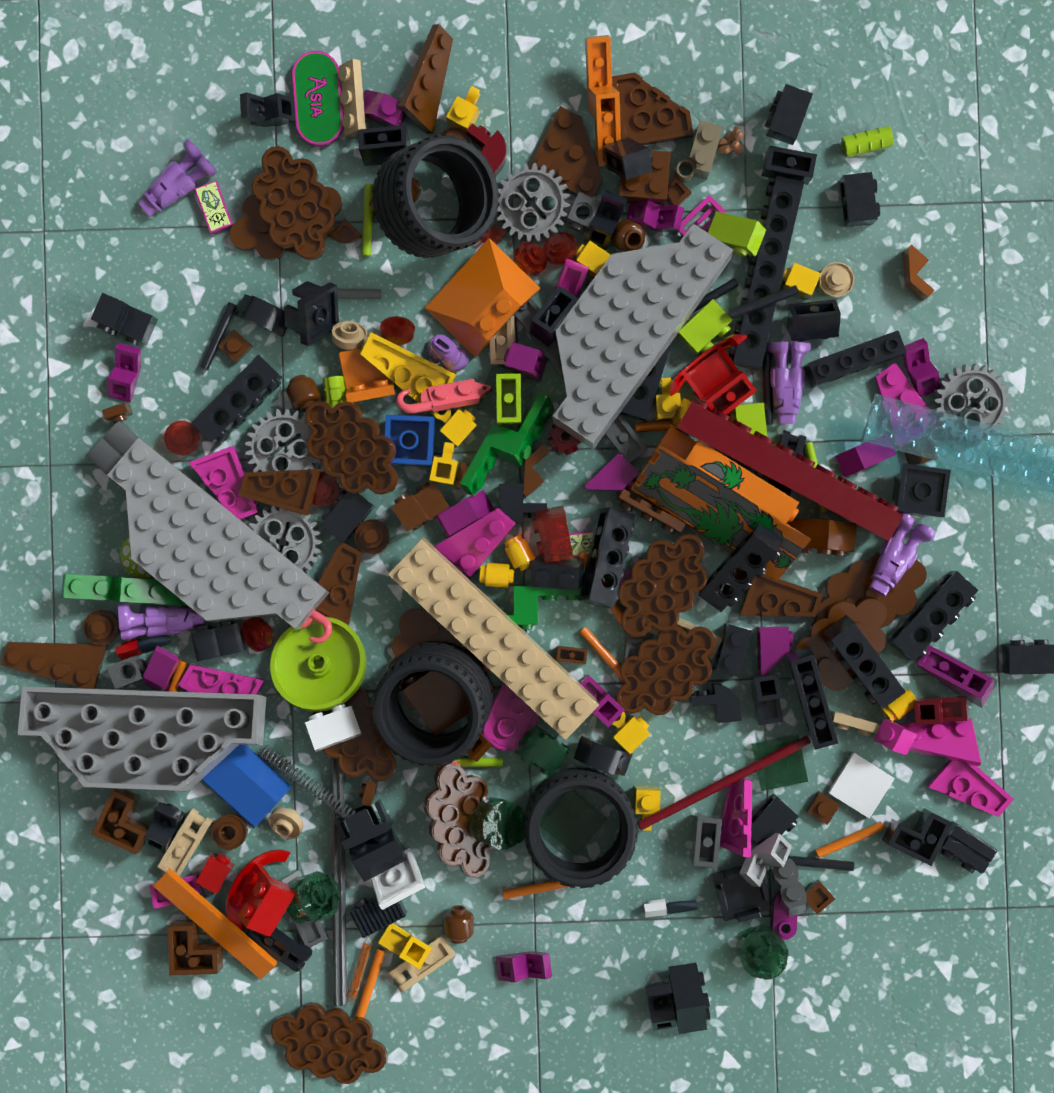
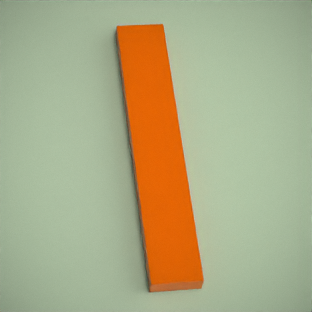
M171 868L154 883V888L260 980L276 966L277 961Z

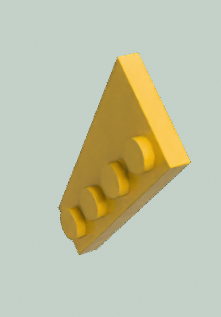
M369 332L359 353L402 390L409 389L410 393L408 395L417 403H421V394L427 387L452 383L456 374L372 332Z

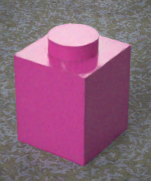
M884 719L874 741L892 751L907 755L917 734L900 724Z

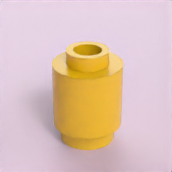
M520 534L504 542L506 546L504 550L514 569L519 568L520 571L531 567L535 556L526 538L523 539Z
M487 563V565H481L480 584H485L486 587L508 588L509 583H514V569H510V564Z
M908 688L903 695L884 709L880 707L883 714L890 721L900 720L915 708L914 700L917 698Z

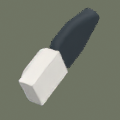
M656 899L644 904L645 918L665 916L667 913L698 910L696 900L666 903L665 899Z

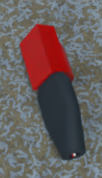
M163 635L142 641L138 639L130 640L116 647V654L121 660L142 655V652L152 651L157 646L162 647L171 642L169 635Z

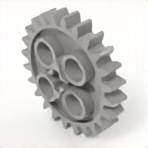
M526 163L523 165V171L514 167V176L507 172L506 175L509 180L507 182L500 180L504 187L503 189H498L501 195L498 198L500 206L497 208V211L502 214L497 220H505L506 222L502 228L507 229L511 227L509 235L513 236L518 232L519 240H522L524 235H526L528 242L532 241L533 236L536 237L538 242H541L542 234L549 239L550 230L558 233L556 225H565L561 217H568V214L564 212V208H570L571 205L565 203V199L570 198L571 195L563 194V191L568 186L566 184L559 185L563 179L561 176L553 178L555 170L552 169L547 174L546 165H543L540 170H538L536 163L533 164L530 170ZM534 179L538 180L540 184L539 189L535 192H530L528 190V183ZM519 186L523 187L529 197L532 199L537 198L535 203L546 215L547 218L545 220L541 218L533 207H527L529 201L518 190ZM519 195L522 201L521 205L517 208H512L510 205L511 198ZM553 198L555 201L554 208L549 211L543 208L544 200ZM533 213L536 215L537 221L535 225L529 227L525 223V218Z
M968 364L962 365V371L955 367L953 368L954 375L946 373L947 381H939L942 389H934V392L939 394V398L932 399L933 402L938 403V407H935L932 411L940 413L936 417V421H944L940 428H949L948 435L952 436L956 433V439L959 440L965 435L966 441H971L974 436L975 440L981 441L982 434L985 437H990L989 430L999 431L996 426L997 423L1005 425L1001 417L1002 415H1010L1005 411V407L1012 406L1011 403L1006 402V398L1012 395L1004 393V390L1009 385L1000 384L1004 377H994L996 370L991 369L987 373L988 366L982 365L979 369L978 364H972L970 369ZM973 379L976 380L978 385L974 392L969 389V383ZM985 388H988V391L982 394ZM957 395L959 398V405L953 408L951 405V399L953 396ZM988 397H990L993 401L992 407L987 410L984 406V402ZM970 398L975 399L973 401L974 407H969L971 403L969 400ZM963 410V411L960 413L959 417H956V416H955L956 413H958L959 411ZM972 413L975 420L969 426L966 423V417Z
M276 409V416L267 412V420L259 417L260 426L252 424L256 431L255 433H247L253 439L250 442H245V445L251 447V450L245 452V454L253 456L248 462L250 465H257L253 472L280 471L277 463L282 458L288 460V467L284 471L316 469L313 463H321V460L312 457L308 450L302 456L296 454L295 449L300 443L307 444V439L312 432L305 422V416L299 419L300 412L296 411L291 416V411L286 409L285 414L282 415V412ZM285 425H290L292 428V432L288 437H282L281 428ZM297 434H301V437L299 439L289 444L296 437ZM266 440H272L273 449L269 452H264L262 449V445ZM281 443L289 444L287 446L289 450L287 453L279 452L282 449ZM279 452L271 462H268L270 456Z
M271 506V513L266 509L262 510L263 518L255 515L258 523H249V526L279 552L282 549L279 540L285 538L286 524L290 522L291 525L286 535V541L289 542V545L283 547L282 554L287 557V554L294 550L298 554V560L294 564L303 571L304 568L313 569L310 562L319 561L314 555L315 553H322L316 547L322 544L323 541L316 538V536L322 534V531H314L318 523L309 522L312 517L311 514L303 517V514L287 511L282 508L278 511L276 506ZM273 522H278L281 526L280 532L276 535L270 532V525ZM298 527L304 531V537L299 541L293 538V531Z

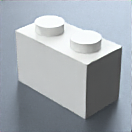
M345 704L331 709L333 713L323 716L321 712L308 717L309 721L305 722L315 752L361 736L352 706L346 707Z

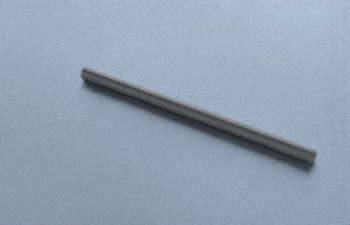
M330 758L331 793H333L331 800L336 796L331 806L340 799L336 806L337 808L344 802V774L338 766V759ZM332 808L333 1001L335 1006H344L347 1003L345 850L341 843L342 838L335 825V820L340 817V814L337 815L336 812H333Z

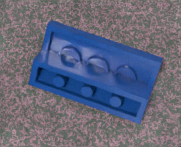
M238 745L200 780L253 829L292 788L287 781L247 745Z

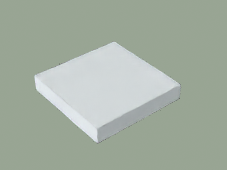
M852 752L828 790V793L870 819L895 778Z
M411 848L405 850L406 861L371 878L378 904L382 910L425 888Z

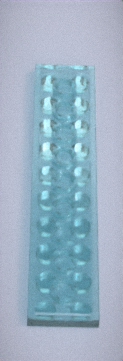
M875 393L861 440L1054 492L1053 441Z

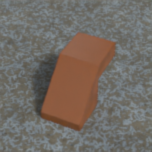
M911 244L903 252L905 286L912 293L924 301L935 290L917 274L929 259Z

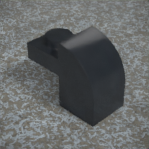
M248 92L240 94L241 118L251 121V125L270 127L295 122L294 98L279 93L266 97Z
M605 190L584 241H591L601 249L606 250L616 225L622 216L627 199Z
M244 294L235 316L253 323L270 333L283 337L287 330L284 310L258 297Z
M499 484L501 509L513 521L523 523V514H528V518H542V514H547V503H523V484Z
M778 674L752 678V697L755 702L758 725L784 722L780 704L782 694Z
M711 683L712 693H709V689L695 690V695L689 697L692 707L714 704L715 721L717 723L742 721L741 705L737 695L730 688L722 684Z
M581 736L573 758L603 772L625 776L633 754L611 747L598 740Z
M159 802L155 809L154 820L145 834L144 844L165 854L182 823L185 813L170 803Z
M656 982L645 986L652 1030L675 1028L676 1016L672 1001L671 984L669 982Z

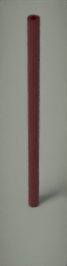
M805 735L637 822L639 828L642 831L811 744L809 737Z

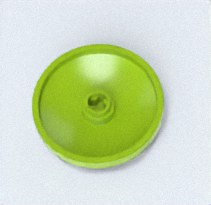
M327 617L332 625V633L325 642L313 643L309 640L310 637L319 638L324 634L323 626L313 621L306 628H300L299 630L290 626L280 636L272 651L270 672L273 683L281 696L299 709L320 712L342 705L356 693L364 679L367 664L364 646L351 627L335 618Z

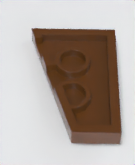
M321 469L245 472L239 496L299 514L309 515Z
M625 489L618 495L616 500L621 502L619 506L625 510L632 512L635 509L641 512V518L650 523H653L654 520L663 524L661 528L671 534H674L675 531L678 533L682 532L685 526L684 522L658 508H652V505L643 499L629 496L630 492Z
M340 541L318 581L330 593L316 610L349 626L362 552Z
M763 573L759 578L755 576L752 579L753 583L747 590L739 616L816 617L823 594L781 579L777 581Z

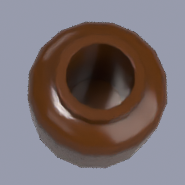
M623 219L618 221L611 241L616 248L623 252L633 251L642 248L646 235L641 225L631 220Z
M299 375L289 381L286 393L294 409L305 412L310 404L320 401L321 394L313 378Z
M455 905L443 915V934L451 943L461 944L467 942L474 933V916L464 906Z

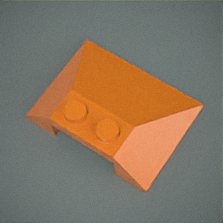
M489 238L430 301L425 309L476 358L487 347L491 338L541 288Z

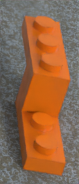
M609 35L585 37L588 111L595 117L596 162L599 167L606 166L603 145L621 140L619 91L612 86L611 37Z

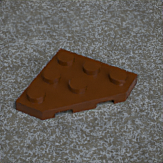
M636 73L612 76V86L619 91L621 139L629 137L642 145H649L693 137L694 133L689 110L676 104L668 95L655 86L652 87Z
M560 106L529 166V170L532 169L534 163L537 164L538 170L543 165H546L547 174L553 169L555 170L554 179L558 176L563 178L559 185L566 184L568 186L566 191L576 196L581 192L594 198L602 183V177L582 117Z

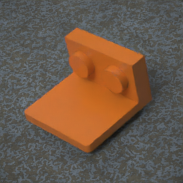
M362 348L341 351L339 353L346 385L347 402H357L395 394L394 382L359 354Z

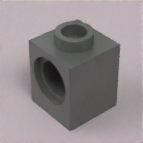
M579 192L567 217V224H570V228L579 233H583V231L588 232L600 201ZM579 210H586L589 213V217L587 219H579L576 213Z
M137 655L106 668L114 688L119 689L142 680L147 664L143 658L140 659V656ZM127 665L132 666L134 669V675L131 678L125 674V667Z

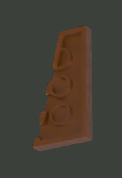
M440 24L432 25L398 105L426 134H434L453 38Z
M7 642L1 665L84 689H95L108 644Z

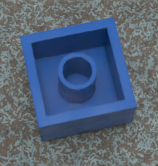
M386 415L385 436L392 439L396 447V455L391 465L432 467L436 424L434 417Z

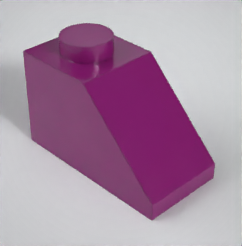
M370 90L364 91L363 100L366 118L384 127L402 124L406 114L398 107L399 100L385 93Z
M512 342L511 347L507 348L504 355L505 366L511 371L541 382L548 359L540 350Z
M618 453L584 488L587 491H621L624 488L629 490L637 479L635 477L639 473Z
M757 627L758 675L766 676L782 660L786 653L790 651L789 646L793 645V632L789 631V627Z

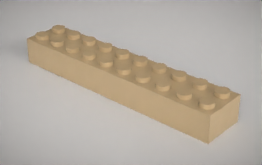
M424 537L389 572L388 575L565 740L599 706L598 700Z

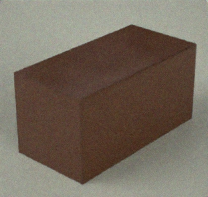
M558 645L556 661L586 664L588 649Z

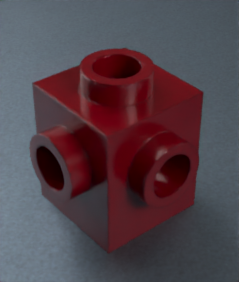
M556 424L552 425L553 430L549 431L550 437L547 440L553 451L557 450L559 455L565 452L567 456L579 450L578 446L581 445V441L570 435L568 441H563L561 434L566 431Z

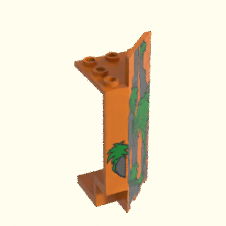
M672 426L665 432L631 490L652 502L653 506L684 522L685 526L730 554L758 523H761L782 539L779 548L781 554L774 562L769 561L764 571L765 574L777 581L811 540L806 535L786 524L789 521L792 522L798 514L799 510L796 508L799 504L798 501L702 441H694Z

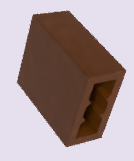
M432 671L412 673L405 677L404 683L401 684L403 692L435 736L469 713V704L462 689L451 678L441 673Z

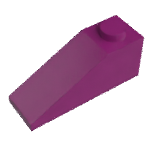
M929 645L927 647L928 652L918 661L917 666L959 696H967L968 701L982 708L994 690V679Z

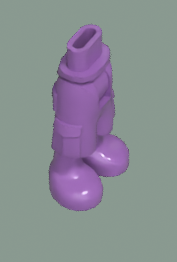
M189 138L183 143L186 151L184 158L179 163L172 161L163 169L161 175L147 189L148 192H144L145 196L138 202L149 216H152L157 210L161 212L164 208L171 204L173 205L180 197L186 196L196 188L194 182L205 176H214L217 173L214 166ZM197 164L196 168L187 175L186 171Z
M438 334L430 339L428 353L434 363H439L442 360V368L450 372L461 371L467 366L469 361L467 352L462 348L457 349L455 343L448 337Z
M767 342L766 350L774 355L776 361V368L770 369V384L773 387L774 413H777V424H796V414H799L798 409L801 404L802 389L805 386L806 370L801 368L804 355L811 350V343H790L791 368L787 369L788 342Z
M898 512L903 515V518L897 526L893 537L889 541L885 540L881 547L880 557L874 568V574L871 575L872 582L869 585V589L883 597H886L889 590L894 589L906 570L912 567L918 557L916 551L918 545L923 542L932 541L936 535L931 527L917 524L914 526L909 540L904 546L902 540L914 524V519L904 512Z
M118 602L119 629L121 630L122 641L131 640L134 637L146 634L148 637L180 634V632L186 630H194V626H204V618L192 610L191 607L187 611L185 607L149 606L145 608L144 614H138L130 610L127 602Z

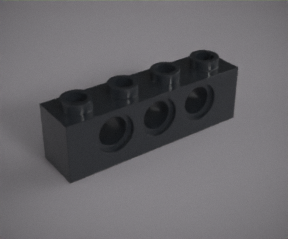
M899 330L814 360L803 367L806 370V375L812 389L900 357L907 352Z
M672 342L652 368V374L646 377L639 386L644 391V398L637 400L632 396L620 412L621 415L643 422L648 421Z
M258 354L191 423L211 443L215 445L218 443L222 444L231 435L229 431L235 425L239 427L247 419L246 414L252 408L254 410L257 409L264 402L263 397L268 392H274L280 386V380L283 377ZM254 379H260V388L255 391L251 390V382ZM237 396H243L244 404L239 408H235L234 399ZM225 412L228 417L227 421L219 425L217 417L220 413Z
M613 507L599 509L578 601L599 608H613L619 598V584L624 575V561L629 553L628 543L630 535L634 530L633 521L635 515ZM612 531L615 533V540L612 537ZM607 554L610 556V563L607 561ZM602 577H604V579H605V585H604V586L602 585V581H601V580H602Z
M758 523L709 576L706 586L699 592L698 596L720 612L727 606L732 607L739 597L738 594L741 591L745 593L753 583L752 579L755 576L759 578L767 568L766 564L769 561L774 562L779 557L782 539L761 523Z
M950 571L890 637L888 642L908 660L922 659L928 652L926 648L932 641L934 643L943 636L944 632L942 630L948 624L952 625L960 617L959 612L964 606L967 608L975 601L976 597L974 595L979 590L958 571ZM950 593L955 597V602L952 606L946 603V597ZM933 611L939 614V620L935 624L930 621V615ZM920 628L923 632V638L917 642L914 639V632Z
M847 615L823 632L828 638L825 642L834 654L836 652L840 654L839 662L847 671L849 669L852 670L854 675L851 678L859 688L864 686L867 690L864 695L872 705L877 703L884 709L906 692L856 623ZM853 643L852 647L846 650L847 646ZM866 660L865 664H864L863 666L859 667V665L861 664V662H863V661ZM876 678H878V681H877L876 683L872 684V682H873Z
M810 646L787 652L788 662L814 749L817 750L838 744L819 670Z

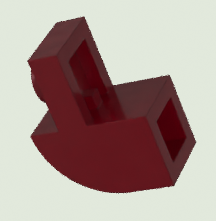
M472 123L467 129V135L470 140L482 148L481 154L486 157L496 177L503 169L507 159L505 139L498 130L490 137V132L481 125L477 127Z
M935 696L914 700L916 725L969 720L967 696Z

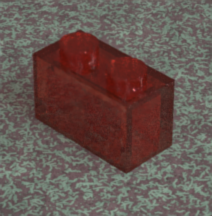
M563 505L535 511L536 519H532L534 534L539 533L540 541L536 542L538 555L544 556L545 563L574 558Z

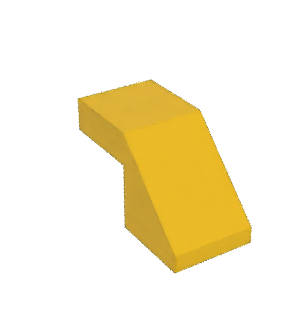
M394 923L388 925L378 941L380 945L419 970L432 950L430 946Z

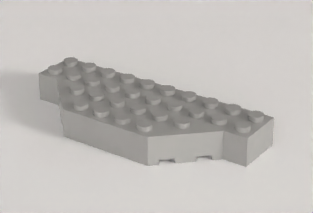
M692 224L679 243L612 254L556 329L567 397L553 415L554 424L594 450L728 265L733 249L695 224Z
M140 438L134 442L107 474V476L126 490L131 559L205 620L215 622L279 615L293 628L299 630L330 593Z
M22 687L17 735L42 737L55 750L56 755L66 767L71 769L83 787L188 792L238 745L263 746L266 697L255 694Z

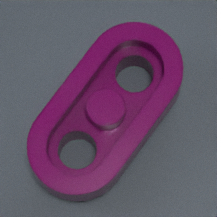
M777 892L773 898L772 930L778 938L788 940L796 934L798 915L789 917L784 912L781 905V893ZM784 924H788L789 929L785 932L781 931V927Z

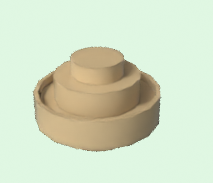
M840 262L830 263L824 267L818 279L820 290L830 298L845 296L854 285L853 271L849 266Z
M343 321L333 327L332 342L344 350H356L363 346L367 338V331L363 325L357 322Z
M276 808L268 819L272 830L283 838L295 839L304 828L301 817L291 808Z

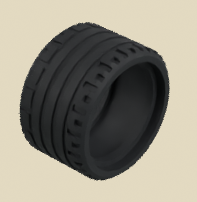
M448 134L427 137L396 151L381 165V169L377 172V178L374 180L375 185L372 191L376 219L380 224L381 230L384 231L385 236L391 240L392 244L398 246V249L404 250L409 255L414 254L415 257L433 258L470 247L479 242L480 239H483L485 233L490 231L491 225L495 222L494 219L497 216V208L499 207V192L495 174L486 157L481 154V151L465 139H459L457 136H450ZM420 161L430 162L440 167L449 176L456 189L459 201V215L455 226L449 234L440 233L432 229L423 221L414 205L411 192L412 177Z
M424 642L422 645L417 644L407 649L405 653H402L381 678L372 700L373 724L376 726V732L381 736L380 739L386 744V747L403 760L410 761L412 764H419V766L428 765L429 767L452 763L460 759L462 755L467 754L478 740L491 713L490 708L493 705L492 684L488 674L485 673V668L479 663L480 661L477 658L475 659L470 652L465 651L464 648H458L455 644H447V642ZM418 671L437 672L451 678L462 689L468 701L470 713L468 723L458 731L449 734H438L436 736L433 733L417 728L407 719L399 704L398 688L400 680Z
M580 767L568 768L563 772L562 770L558 771L537 786L528 801L524 817V836L527 851L540 871L542 870L543 874L552 881L560 882V885L575 888L576 886L580 887V889L592 888L597 884L602 885L612 880L614 875L620 874L627 866V861H630L638 836L635 812L621 786L604 773H599V771L590 768L581 769ZM575 789H588L603 795L615 806L620 818L617 839L611 849L602 857L587 863H571L555 856L546 847L539 830L542 814L548 804L564 792Z

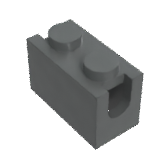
M695 813L691 850L693 866L718 868L722 819L719 815L709 817L703 816L701 813ZM699 857L709 858V860L699 859Z

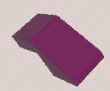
M650 200L631 202L627 220L641 225L642 228L658 232L679 231L684 208L680 205L659 206Z
M922 338L905 345L907 353L903 354L904 366L918 395L923 397L933 393L934 389H941L939 371L930 362L927 341Z
M121 343L117 344L115 347V367L108 377V397L131 403L141 369V349Z
M887 433L844 451L835 457L844 477H847L895 456L896 452Z
M482 490L476 493L475 497L470 496L435 517L448 537L495 509L485 491Z
M157 646L143 675V683L156 691H167L169 689V679L179 665V657Z
M587 674L579 683L598 700L599 706L593 713L609 728L625 709Z
M529 951L496 956L498 979L500 981L518 982L528 977L538 979L552 977L549 953Z

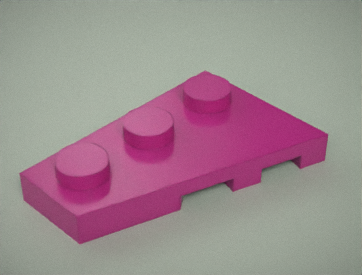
M893 363L874 377L882 405H884L889 427L892 429L896 449L936 421L932 412L896 363Z
M235 446L188 462L199 474L203 482L216 495L221 504L240 520L259 513L255 500L239 496L244 470Z
M497 508L434 547L471 577L516 523Z
M190 664L178 685L189 692L257 695L265 680Z
M969 718L968 721L942 722L941 724H900L917 734L909 751L929 756H943L952 761L970 762L971 765L975 766L981 765L972 718Z
M949 760L927 785L929 788L997 817L1014 800L979 767L961 760Z
M743 778L728 786L721 817L720 847L750 858L752 780Z

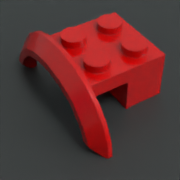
M730 335L696 357L674 377L670 385V396L678 392L686 381L700 401L709 405L708 411L711 412L715 408L726 415L752 396L757 390L744 372L738 370L725 352L726 349L739 345L748 338L747 335Z
M281 849L262 853L253 858L234 879L226 900V916L240 930L244 931L245 928L269 937L273 933L295 894L288 884L270 877L263 866L272 862L285 863L291 853L290 851Z

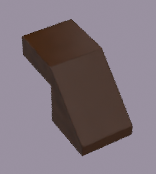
M544 444L525 460L523 495L526 498L544 483V480L533 469L538 462L550 453Z

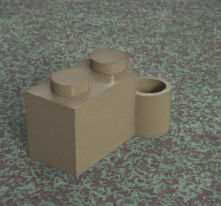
M699 121L689 158L681 160L675 170V176L682 183L689 182L693 176L707 180L723 129L722 126ZM688 167L691 174L684 176L680 173L679 168Z

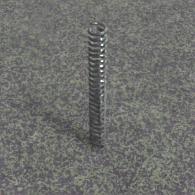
M267 745L261 753L260 750L257 751V754L261 755V758H265V761L269 760V764L272 763V766H276V769H280V772H284V775H287L288 778L291 777V780H295V783H299V786H302L303 789H306V792H310V795L314 794V798L318 797V800H321V803H325V806H329V809L333 808V812H336L337 815L340 814V817H344L345 820L350 810L352 809L350 807L347 810V812L343 814L345 809L348 807V804L345 805L344 808L339 812L344 802H342L336 808L337 804L340 801V799H338L333 806H331L334 800L336 799V796H334L333 799L328 803L329 799L333 795V793H330V795L324 800L329 790H327L325 794L320 798L322 792L325 790V787H323L322 790L317 794L321 785H319L317 789L313 791L314 787L317 785V782H315L314 785L309 789L310 785L314 781V779H311V781L305 786L306 782L310 779V776H308L306 780L301 784L302 780L306 776V773H304L303 776L297 781L298 777L302 774V770L298 773V775L295 778L293 777L295 773L299 770V768H296L295 771L290 775L295 765H292L290 770L286 772L287 768L291 765V762H289L287 766L282 770L283 766L287 762V759H285L282 765L279 766L284 756H282L279 759V761L275 764V761L280 756V753L277 754L276 757L271 761L272 757L276 754V751H274L271 754V756L267 758L272 751V748H270L268 752L264 755V752L268 749L269 745Z

